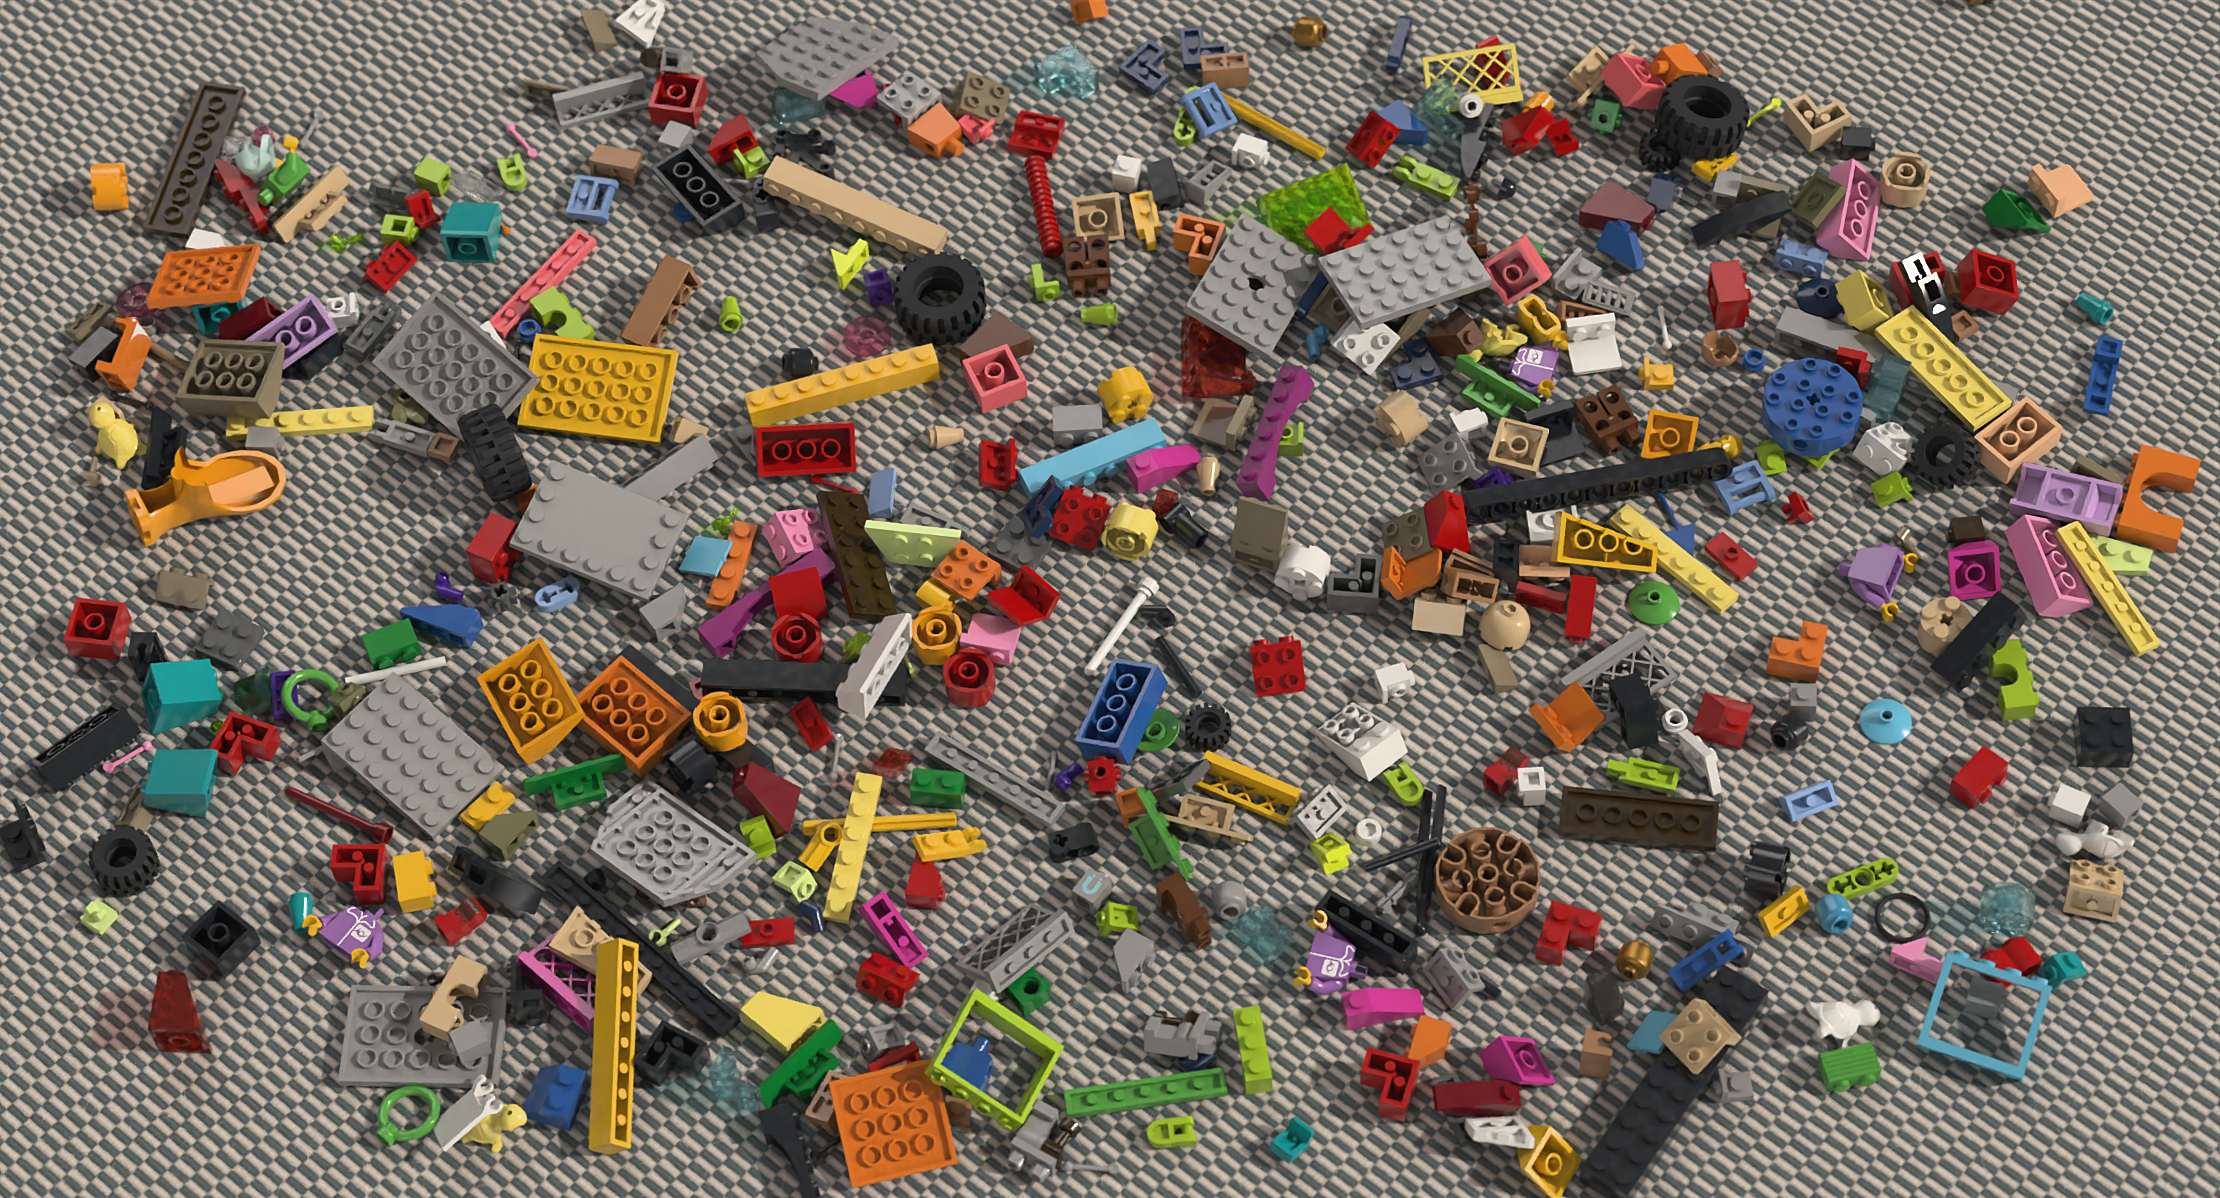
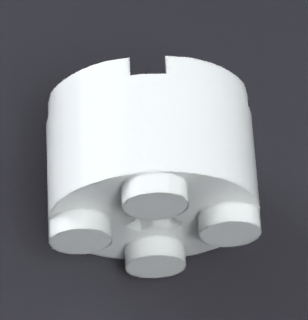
M1295 543L1288 545L1284 549L1274 583L1276 586L1291 593L1294 599L1306 601L1307 598L1316 597L1323 593L1331 569V560L1323 550L1310 545L1309 549L1302 548V544Z

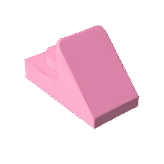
M1927 937L1893 947L1888 964L1933 984H1937L1943 966L1938 959L1923 955L1928 941Z

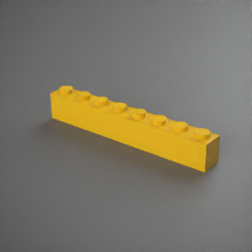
M932 343L745 393L744 398L752 427L771 425L940 379L939 365Z
M621 938L597 945L589 1150L606 1155L631 1149L639 944Z

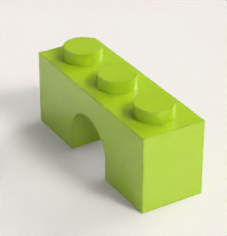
M554 286L529 300L533 315L545 329L555 324L564 325L555 331L556 336L594 340L595 331L592 326L582 321V316L578 309H572L566 295L563 292L559 293Z
M2019 639L2007 640L2005 646L1998 650L1988 663L1991 677L2003 676L2013 682L2012 685L2001 686L1997 697L2003 721L2033 718L2036 707H2039L2038 693L2033 692L2032 688L2033 674L2026 666L2027 652L2025 648L2021 647Z
M1260 1006L1233 1009V1024L1237 1047L1240 1050L1246 1095L1271 1092L1272 1073Z

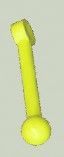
M1778 98L1772 99L1770 105L1750 117L1747 127H1750L1751 122L1772 108H1779L1781 100Z

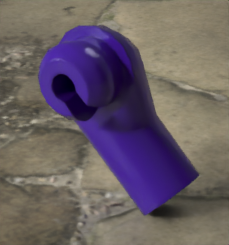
M439 572L435 575L434 587L437 595L440 598L461 603L464 592L451 588L449 575L445 572Z
M1075 761L1065 770L1056 774L1053 780L1055 787L1063 791L1069 789L1071 781L1083 772L1082 767Z

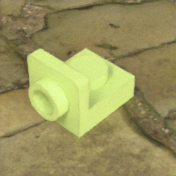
M790 860L772 877L774 883L791 892L798 903L802 900H807L818 889V884L809 870Z

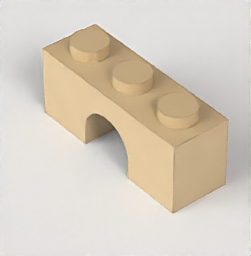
M458 955L455 962L449 964L444 980L435 987L433 998L428 1006H424L420 1012L419 1021L424 1032L447 1042L452 1041L449 1031L461 1027L464 1019L461 1011L451 1005L455 999L461 996H470L478 1000L490 980V975L485 965Z

